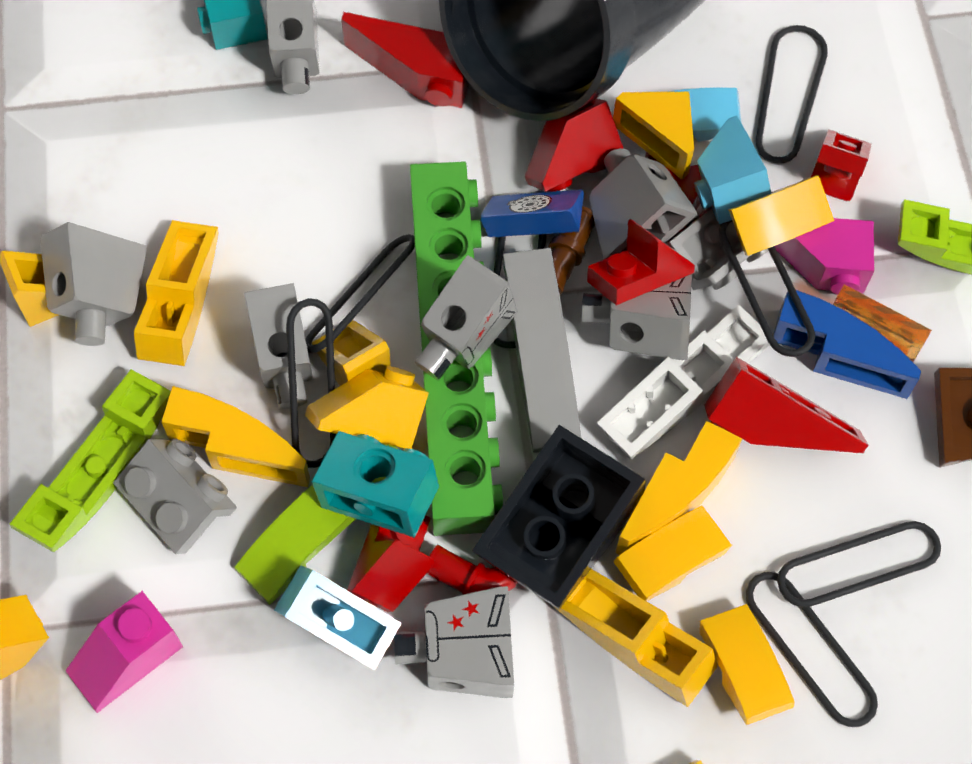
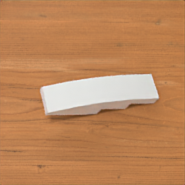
M737 305L708 333L704 330L689 343L688 360L671 359L668 356L597 422V426L632 460L705 403L736 356L750 364L770 345L760 324L740 305Z

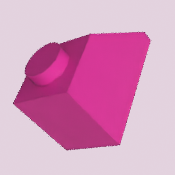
M834 218V221L775 245V248L815 289L832 291L836 295L854 292L864 293L874 273V221Z
M142 590L98 623L65 671L98 713L183 648V645L172 627Z

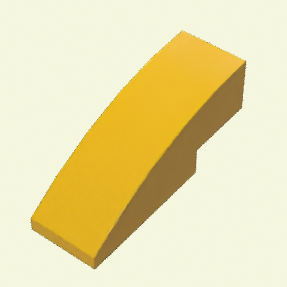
M171 221L146 282L147 300L134 330L137 359L185 366L208 289L219 234L218 227Z
M172 386L162 418V425L168 439H178L187 445L205 448L212 469L308 488L311 478L307 461L285 439L264 423L230 404L202 393Z
M706 421L685 461L666 452L619 536L615 553L622 554L655 531L698 508L723 478L738 452L742 438Z
M593 569L588 572L560 610L557 609L602 648L686 707H689L718 667L713 648L669 623L666 612Z

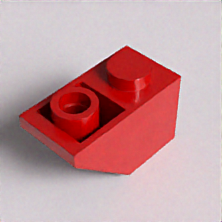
M596 98L569 115L546 121L525 174L528 185L545 192L561 191L572 184V178L584 172L594 173L606 168L603 162L605 156L613 150L623 148L608 102Z

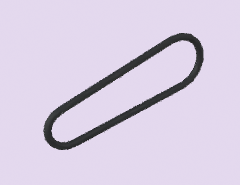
M792 25L785 27L775 35L771 43L756 133V149L759 155L772 163L783 164L790 162L797 156L828 56V45L823 36L815 29L807 26ZM804 32L812 35L819 42L821 56L794 147L788 155L775 157L764 150L762 139L777 47L780 39L786 34Z

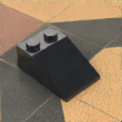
M558 425L472 552L560 610L633 513L645 491V478L566 428Z

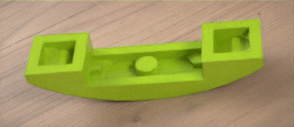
M904 199L900 210L898 245L929 262L972 275V224L949 219L950 209Z
M130 369L102 405L104 417L51 485L49 487L43 484L39 485L10 522V527L53 553L68 542L109 499L117 488L113 482L148 439H151L164 415L171 391Z
M383 444V445H386V446H389V447H393V448L398 449L396 446ZM386 477L376 478L371 483L380 482ZM311 485L261 534L236 564L235 570L270 605L286 591L301 565L307 567L306 564L348 527L355 518L321 508L314 486Z

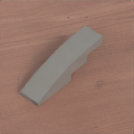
M551 248L503 254L505 279L509 282L518 311L511 320L518 356L517 368L533 453L542 450L558 425L581 438L569 348Z

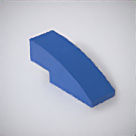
M787 290L779 311L773 336L778 344L798 349L807 342L808 334ZM796 290L815 331L814 344L808 351L817 355L813 372L908 399L919 381L921 370L898 347L877 330L849 312L818 297Z

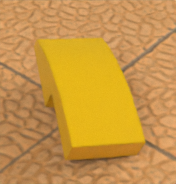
M819 175L729 209L746 256L768 249L834 221Z
M701 505L647 536L620 554L613 562L637 596L645 601H649L679 585L689 573L724 556L732 547V544Z
M747 604L700 620L699 634L705 644L713 648L716 662L723 672L722 685L746 725L794 708L795 701L783 671L765 634Z

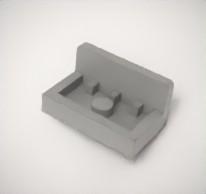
M711 207L703 211L666 242L668 246L695 265L691 282L693 290L709 286L717 290L737 277L719 236L720 224ZM733 221L727 226L726 235L739 264L745 260L750 263L768 252V249L746 256Z
M148 439L113 484L175 554L187 553L216 517L231 516L237 507L227 496L228 490L219 479L207 474L195 461L197 458L195 452L186 443L178 439Z

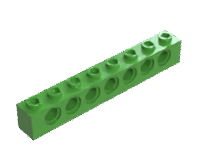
M466 161L410 164L422 352L429 344V340L421 326L424 316L466 256L469 255L474 259L473 248H481L482 246L480 220H471L470 207H478L477 179H468ZM444 212L454 214L450 218H442L437 215ZM445 253H453L459 257L453 260H445L439 256ZM490 347L470 369L463 367L454 360L439 380L434 379L423 371L424 389L429 392L425 404L428 457L433 460L439 488L431 503L434 536L484 533L503 506L502 484L492 485L491 468L500 467L498 437L488 438L487 422L496 421L494 392H485L484 377L492 376ZM454 381H463L469 384L470 387L465 391L456 392L450 390L447 385ZM464 425L470 427L474 433L468 437L459 438L452 435L450 430L456 426ZM469 471L474 473L478 479L472 484L461 485L455 482L453 477L459 472Z

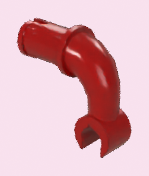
M436 545L430 554V557L435 562L427 572V575L461 592L462 595L508 586V591H510L518 584L517 581L497 568H487L481 562L476 566L440 545Z

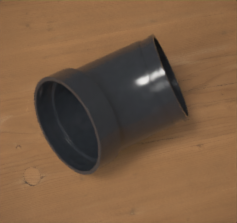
M439 0V11L444 37L450 53L470 85L484 99L508 114L527 120L547 121L569 115L603 95L616 83L626 67L667 36L705 0Z

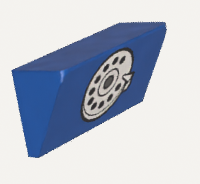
M581 189L493 196L482 211L481 222L489 238L579 232L584 192Z

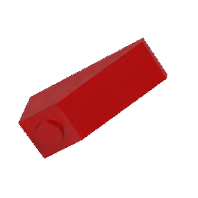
M343 12L341 22L345 47L417 99L428 101L436 106L462 108L469 82L455 63L443 32Z
M737 356L704 404L707 417L711 421L710 423L742 438L749 444L864 453L869 446L859 429Z

